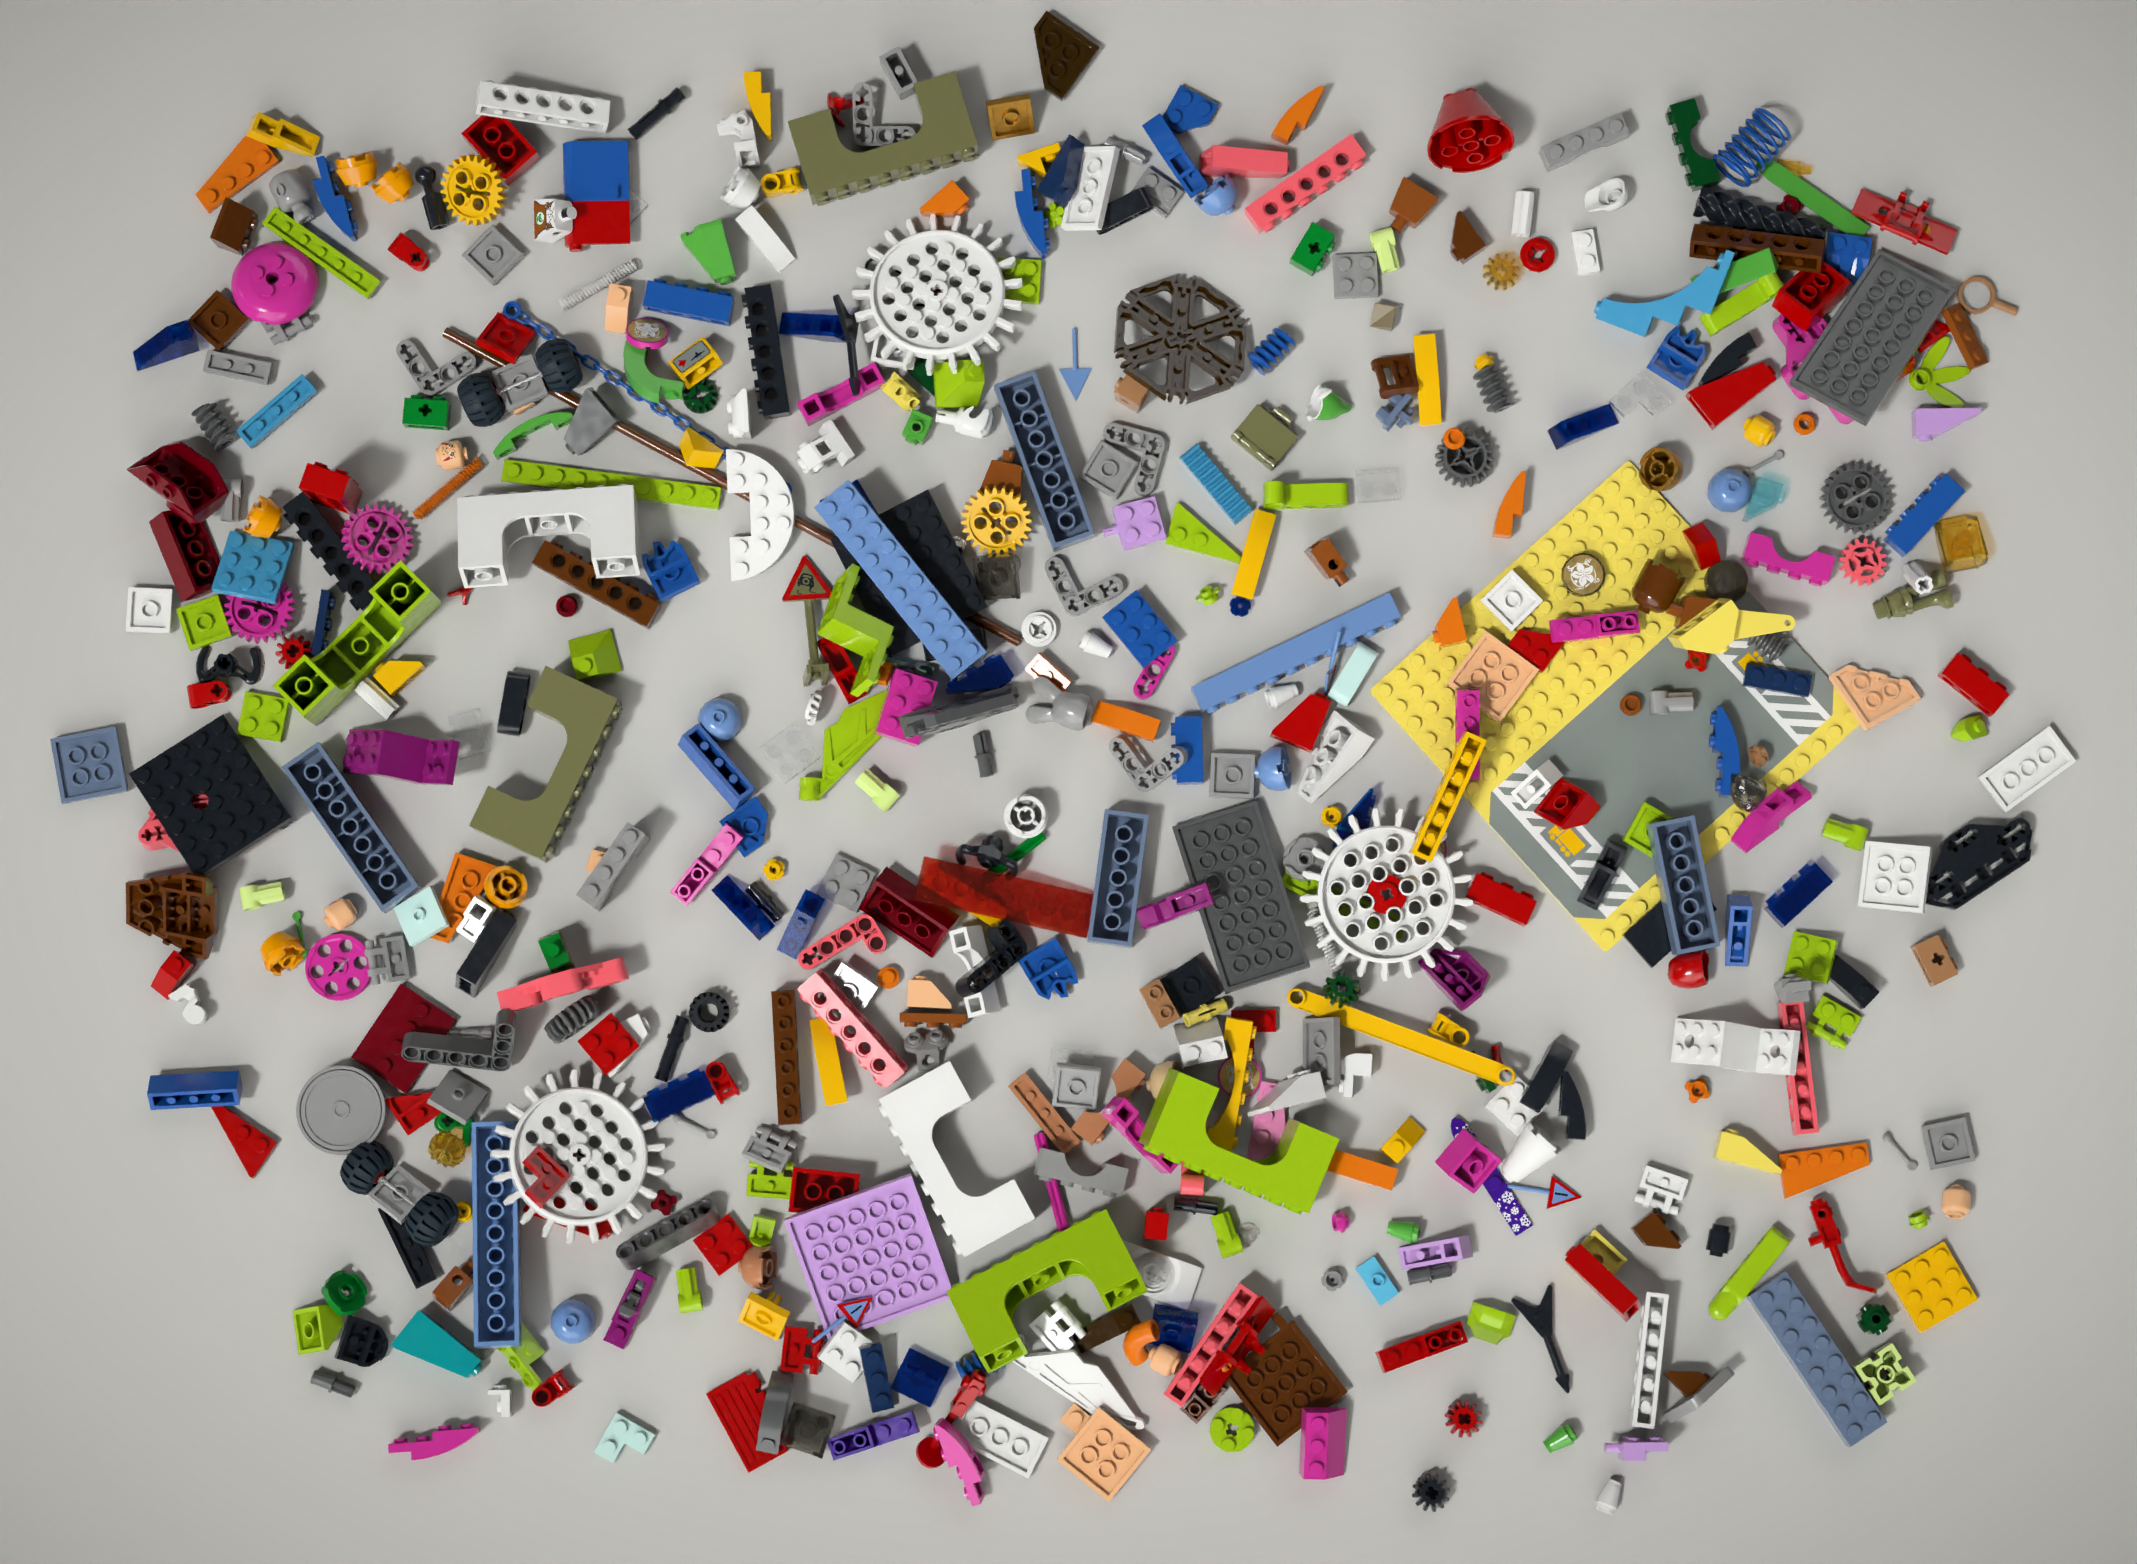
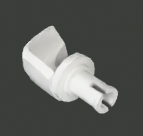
M974 406L968 409L960 407L957 413L938 408L935 422L954 425L955 432L971 438L982 439L989 434L994 416L991 410L983 409L979 416L972 419L970 417L975 412Z

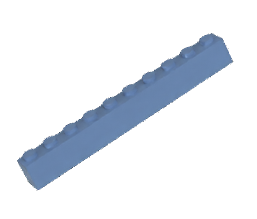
M1389 592L1191 687V691L1201 712L1207 711L1208 714L1219 710V705L1225 702L1230 705L1240 700L1239 696L1246 692L1248 695L1259 691V686L1265 683L1269 686L1280 680L1279 676L1287 674V676L1293 675L1300 671L1298 667L1304 664L1307 667L1319 662L1318 658L1325 654L1327 657H1330L1338 630H1341L1338 648L1344 645L1349 648L1359 642L1358 639L1363 636L1370 638L1378 634L1377 629L1384 626L1388 629L1397 625V620L1400 619L1401 615Z

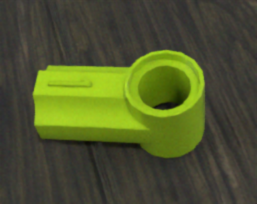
M1827 818L1821 836L1843 843L1845 847L1862 851L1869 829Z
M1229 1212L1210 1217L1218 1239L1216 1241L1222 1259L1244 1252Z
M695 1267L676 1270L680 1313L702 1311L703 1302L701 1291L698 1290Z

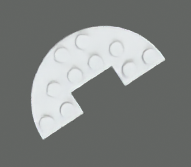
M726 449L728 493H749L751 536L730 537L731 581H740L759 575L781 557L794 530L795 507L791 491L775 467L752 453Z

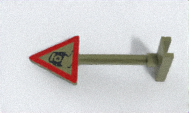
M806 556L802 557L782 597V602H804L810 660H808V665L805 668L803 686L807 687L810 680L818 679L821 680V686L826 685L829 675V664H821V659H819L813 601L828 600L832 591Z

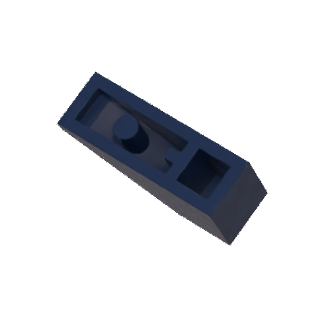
M1069 134L1036 191L1047 199L1066 208L1077 189L1085 144Z

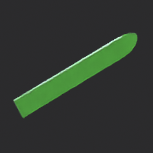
M1775 161L1765 163L1764 171H1759L1771 183L1791 195L1843 233L1863 237L1870 228L1866 223ZM1760 162L1756 164L1758 168L1762 166Z

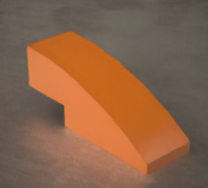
M1319 86L1292 105L1276 125L1271 138L1287 146L1296 127L1305 130L1324 93L1325 87Z
M1521 471L1505 494L1497 512L1492 537L1510 539L1512 536L1513 518H1521L1523 512L1526 471Z
M1098 701L1091 722L1153 743L1161 720L1120 706Z
M1335 1150L1327 1171L1392 1191L1399 1170Z

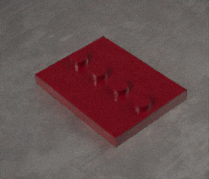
M401 983L351 1058L405 1094H408L428 1063L411 1062L402 1057L401 1051L404 1035L408 1032L447 1035L457 1020Z

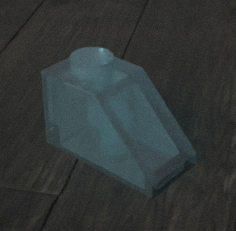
M1758 476L1754 482L1742 521L1748 522L1774 509L1778 503L1781 504L1785 495V491H1782L1784 484Z

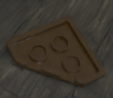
M1046 11L1034 27L1044 89L1063 101L1099 51V46Z

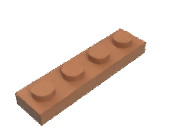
M1023 1073L1008 1086L1060 1152L1066 1154L1081 1142L1026 1073Z

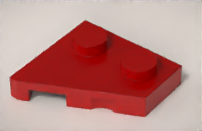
M1519 629L1507 646L1538 668V672L1542 673L1565 642L1552 643L1551 634Z
M433 1092L385 1099L387 1106L407 1135H410L442 1113L427 1103L428 1098Z

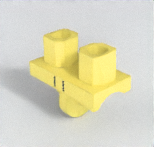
M895 372L891 374L890 379L880 386V389L906 412L909 409L912 411L920 403L919 398L921 395Z

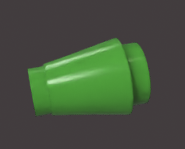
M1389 1221L1387 1234L1408 1243H1417L1421 1225L1416 1224V1222Z
M1569 1423L1565 1426L1562 1424L1543 1443L1549 1453L1574 1444L1578 1437Z

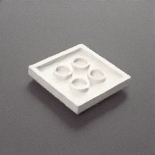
M1866 841L1858 907L1925 914L1933 848Z

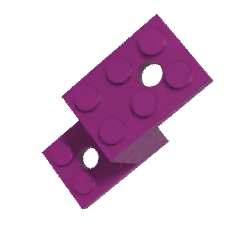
M349 730L346 738L347 748L343 758L342 773L376 775L423 785H453L460 745L459 741L429 740L388 730Z

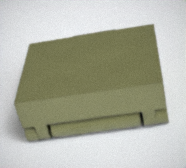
M1257 404L1233 432L1231 439L1268 470L1272 471L1298 440V435L1288 429L1292 417L1282 408L1277 407L1268 413L1262 405ZM1277 415L1285 424L1283 425L1273 416Z

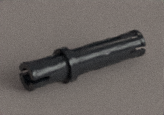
M676 87L664 99H659L657 101L658 104L627 130L637 140L662 117L670 114L671 110L686 97Z
M676 1015L671 1032L667 1035L668 1041L654 1078L668 1082L680 1045L684 1043L685 1039L683 1037L690 1021L689 1019Z

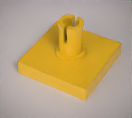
M750 1292L738 1321L778 1341L791 1312L778 1306L782 1300L780 1295L777 1294L772 1302L775 1292H770L767 1299Z

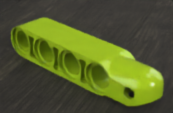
M1772 1226L1708 1305L1709 1315L1715 1320L1722 1321L1727 1319L1791 1240L1776 1227Z

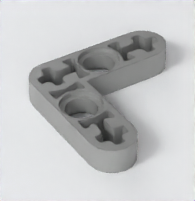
M864 82L854 86L852 92L853 138L856 144L860 146H886L892 144L895 137L893 129H898L897 134H902L905 129H908L910 134L916 135V131L910 126H873L872 88ZM860 86H864L865 90L869 91V94L864 96L865 101L869 100V106L865 104L856 106V101L861 102V96L856 94V90H859ZM866 108L869 111L868 119L864 121L858 119L856 115L858 109ZM856 123H870V128L865 127V133L869 134V138L865 139V142H861V139L857 138V134L861 133V127L857 128ZM885 129L891 133V139L888 142L880 141L879 132ZM897 138L899 142L904 140V138Z
M403 340L396 347L397 355L420 390L428 397L437 396L477 368L475 356L472 353L464 352L432 372L411 341ZM404 346H407V348L412 347L410 353L415 359L410 360L406 354H401L404 351ZM464 358L472 359L470 362L471 366L469 368L466 365L461 367L462 373L459 374L454 364L457 363L458 367L464 364ZM416 363L424 365V371L421 374L413 373V366ZM446 369H452L455 372V376L451 380H445L443 372ZM437 375L439 376L440 380L444 383V385L442 386L439 382L433 386L435 390L432 392L429 389L425 390L427 388V382L430 381V383L433 384L436 381H438L435 378Z
M1117 423L1107 424L1103 430V437L1106 442L1143 452L1134 483V490L1141 497L1149 496L1154 489L1165 448L1164 438L1155 433ZM1112 428H1115L1116 433L1122 435L1123 430L1127 431L1124 437V442L1120 441V436H1114V439H1111L1110 434H1108L1107 431H1111ZM1132 433L1140 436V442L1136 445L1128 442V436ZM1154 439H1157L1158 444L1162 445L1157 447L1155 455H1159V458L1153 455H1145L1146 452L1151 454L1152 445L1149 442H1154ZM1146 460H1153L1156 467L1153 471L1144 469L1143 464ZM1140 473L1146 476H1154L1153 479L1148 477L1147 486H1150V489H1145V492H1142L1141 487L1138 486L1144 480V476H1140Z
M1051 557L1045 563V572L1065 612L1070 616H1079L1118 597L1123 591L1121 579L1112 576L1078 592L1064 562L1060 558ZM1051 562L1060 564L1061 566L1058 567L1060 575L1065 573L1066 576L1054 581L1053 578H1057L1054 570H1049ZM1061 581L1070 583L1071 589L1068 592L1063 593L1059 591L1058 585ZM1110 582L1118 583L1117 592L1109 590L1106 592L1108 597L1104 598L1103 591L1099 587L1103 585L1105 590L1110 587ZM1090 591H1097L1100 594L1099 601L1090 602L1087 598ZM1084 595V600L1088 607L1085 608L1083 603L1078 606V611L1076 612L1073 609H1068L1071 601L1078 603L1082 601L1080 596Z
M1119 735L1109 743L1112 755L1135 786L1142 792L1154 789L1188 760L1186 749L1181 746H1175L1151 765H1148L1128 737ZM1122 742V749L1119 750L1117 746ZM1127 752H1130V755L1124 758L1123 755L1127 754ZM1179 753L1180 757L1178 760L1171 763L1169 760ZM1130 758H1134L1137 761V769L1130 767ZM1159 763L1166 767L1165 775L1158 772L1157 765ZM1152 775L1154 778L1145 785L1143 782L1145 778Z
M1728 1365L1724 1366L1694 1394L1674 1404L1663 1416L1671 1424L1691 1413L1705 1403L1735 1373Z

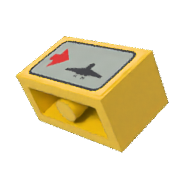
M704 337L694 342L668 362L688 390L723 365L715 350Z

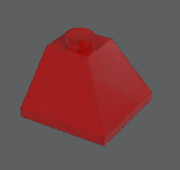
M1560 778L1534 810V813L1565 830L1588 824L1601 806L1589 793Z

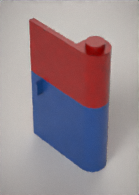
M571 141L563 143L564 200L570 201L572 207L577 211L576 218L572 220L573 230L565 236V247L569 248L570 252H581L582 248L587 247V245L630 244L628 141Z

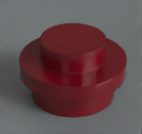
M565 595L558 599L556 610L563 617H572L578 610V603L574 597Z

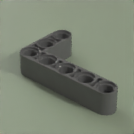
M502 1009L497 1013L493 1041L408 1032L403 1037L401 1055L405 1060L411 1062L506 1071L511 1066L516 1014L510 1009Z

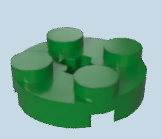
M343 1270L333 1273L325 1281L321 1289L327 1304L338 1316L352 1315L358 1312L365 1305V1295L367 1294L366 1286L361 1278L354 1273L351 1275L345 1273L346 1271ZM342 1290H343V1291H346V1290H347L349 1294H348L347 1296H345V1295L342 1293Z

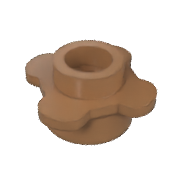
M1754 745L1753 749H1748L1749 759L1752 764L1757 768H1760L1761 764H1766L1769 756L1763 746Z

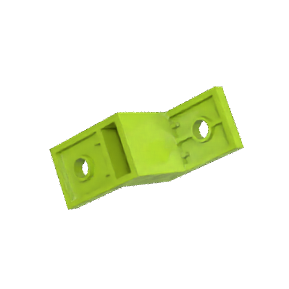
M852 563L835 581L817 634L863 656L850 694L859 697L864 691L867 692L872 684L875 685L880 678L881 673L878 671L887 658L885 651L893 641L894 636L891 634L894 626L850 605L854 596L851 594L852 589L857 586L860 580V576H858L860 567Z

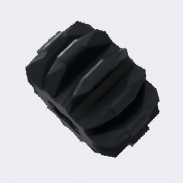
M1427 1473L1426 1482L1421 1477L1418 1478V1481L1422 1484L1421 1486L1413 1484V1488L1419 1490V1492L1413 1493L1412 1497H1420L1415 1503L1417 1506L1425 1502L1423 1505L1424 1511H1427L1429 1504H1431V1510L1436 1512L1435 1504H1438L1440 1508H1444L1441 1499L1449 1501V1497L1444 1496L1443 1493L1450 1492V1488H1442L1447 1483L1445 1479L1437 1483L1439 1475L1435 1474L1433 1481H1431V1475ZM1428 1487L1437 1490V1494H1433L1435 1497L1432 1499L1430 1496L1425 1495V1491H1429Z

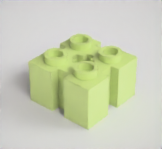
M1886 1343L1873 1352L1875 1358L1872 1360L1870 1357H1864L1851 1366L1860 1382L1867 1381L1870 1387L1866 1391L1876 1405H1881L1895 1395L1892 1390L1895 1388L1903 1391L1917 1382L1908 1366H1900L1898 1363L1902 1357L1893 1343ZM1881 1369L1887 1370L1885 1374L1886 1379L1879 1376Z

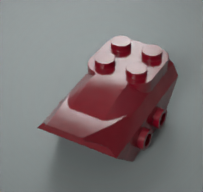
M182 441L163 445L127 468L128 472L167 500L166 505L171 511L192 524L201 523L217 512L229 493L215 464Z

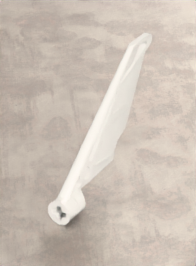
M1019 1334V1336H1020V1338H1021V1340H1022V1342H1023V1344H1024V1346H1025V1348H1026L1024 1335H1023V1334ZM1075 1350L1028 1353L1012 1361L1091 1415L1100 1407L1128 1430L1144 1428L1145 1421L1142 1418L1136 1417L1098 1365L1083 1361ZM1121 1418L1137 1423L1136 1425L1127 1426Z

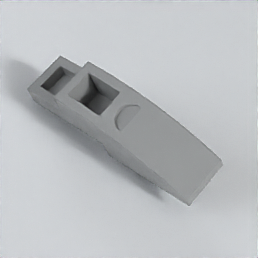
M1796 974L1783 975V978H1779V981L1774 984V989L1782 1003L1790 1004L1810 1001L1809 991L1812 990L1811 980L1804 981V977L1796 978Z

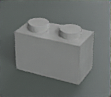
M896 47L879 56L880 64L900 100L914 94L913 83L918 81L900 48Z

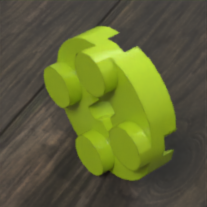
M1233 1407L1224 1408L1214 1415L1210 1424V1436L1218 1448L1226 1452H1239L1251 1443L1254 1437V1423L1245 1411ZM1230 1423L1233 1426H1238L1236 1430L1237 1435L1235 1436L1232 1434L1227 1435L1226 1433L1228 1430L1227 1425Z

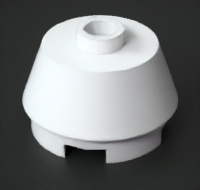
M738 166L730 177L732 178L727 187L724 186L720 199L726 203L727 207L746 210L751 203L754 204L760 194L758 191L761 183L749 168L742 169Z
M1022 794L1014 797L1007 804L1004 811V821L1008 830L1015 836L1032 838L1040 834L1046 827L1048 811L1045 804L1038 797Z

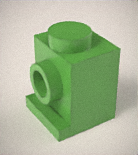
M912 409L902 432L905 441L917 446V443L923 445L933 423V417ZM918 424L921 426V429L914 431L912 427Z

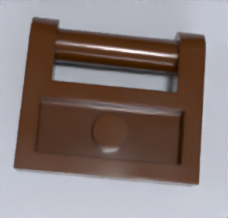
M1409 354L1377 358L1371 361V368L1376 373L1380 387L1379 394L1382 399H1388L1392 395L1419 391V384ZM1384 368H1389L1394 384L1388 385Z

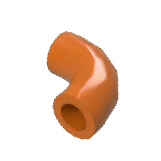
M1155 1319L1138 1323L1125 1334L1122 1347L1131 1365L1137 1366L1144 1363L1149 1356V1351L1145 1345L1159 1340L1160 1331Z

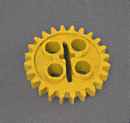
M470 154L467 157L464 155L460 156L459 159L453 160V165L446 167L449 172L442 174L446 180L440 182V184L445 186V189L441 190L440 193L446 194L442 201L449 202L446 209H453L452 217L459 215V222L466 220V225L474 224V226L481 225V223L483 225L495 220V215L502 213L499 208L506 206L501 200L508 198L507 195L503 194V191L507 190L508 187L502 186V182L506 178L499 177L502 170L495 171L496 163L489 165L490 158L482 160V155L474 156V154ZM464 173L467 175V181L464 178ZM483 178L486 179L487 185L484 184ZM476 191H487L490 192V194H487L486 192L476 193ZM462 194H463V196H464V198H465V201H464V202L462 201V198H461V195H462ZM481 199H482L483 202H484V207L481 205V202H480Z
M994 485L993 491H990L988 486H985V493L978 489L976 492L977 497L970 496L969 499L972 503L966 502L964 507L968 510H962L961 514L966 517L961 519V524L967 525L963 527L962 532H969L966 540H974L972 547L979 544V552H982L985 548L988 549V555L991 554L992 550L996 551L997 556H999L1000 550H1003L1006 555L1009 552V548L1016 551V543L1022 546L1024 543L1022 538L1028 539L1029 534L1026 531H1031L1032 528L1030 524H1027L1032 522V517L1026 516L1031 513V508L1024 509L1027 505V500L1020 502L1021 494L1013 496L1014 489L1012 488L1008 493L1006 492V486H1003L1001 491L998 490L997 485ZM999 502L1002 507L994 509L990 503ZM1014 516L1018 522L1011 524L1006 518ZM983 517L987 523L981 525L975 519ZM993 518H994L995 520L998 519V518L1001 519L1000 522H998V521L995 522V523L993 522ZM996 531L1002 533L1003 537L1001 539H995L992 536V533Z

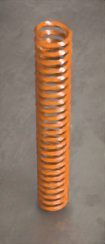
M476 456V459L474 458V461L468 463L466 468L460 470L458 475L455 474V477H452L450 482L444 483V486L439 488V491L436 490L437 493L428 497L426 502L418 506V509L415 508V511L412 513L417 520L419 518L423 519L425 514L428 515V512L431 513L430 510L439 506L438 503L441 504V501L447 499L449 494L457 490V487L460 488L462 482L468 481L467 478L470 479V476L476 474L478 469L484 467L479 459L480 457Z

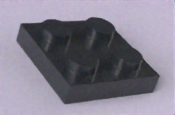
M1197 956L1160 979L1164 989L1181 1015L1198 1009L1200 1005L1206 1004L1221 994Z

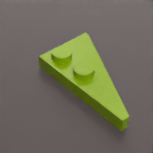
M1176 503L1166 545L1237 564L1240 563L1241 557L1181 504Z

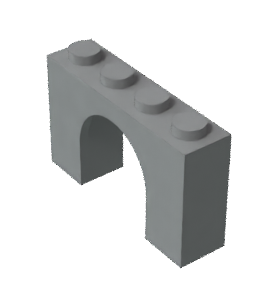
M627 822L576 895L600 911L611 896L610 889L619 873L633 856L638 857L650 841V838Z

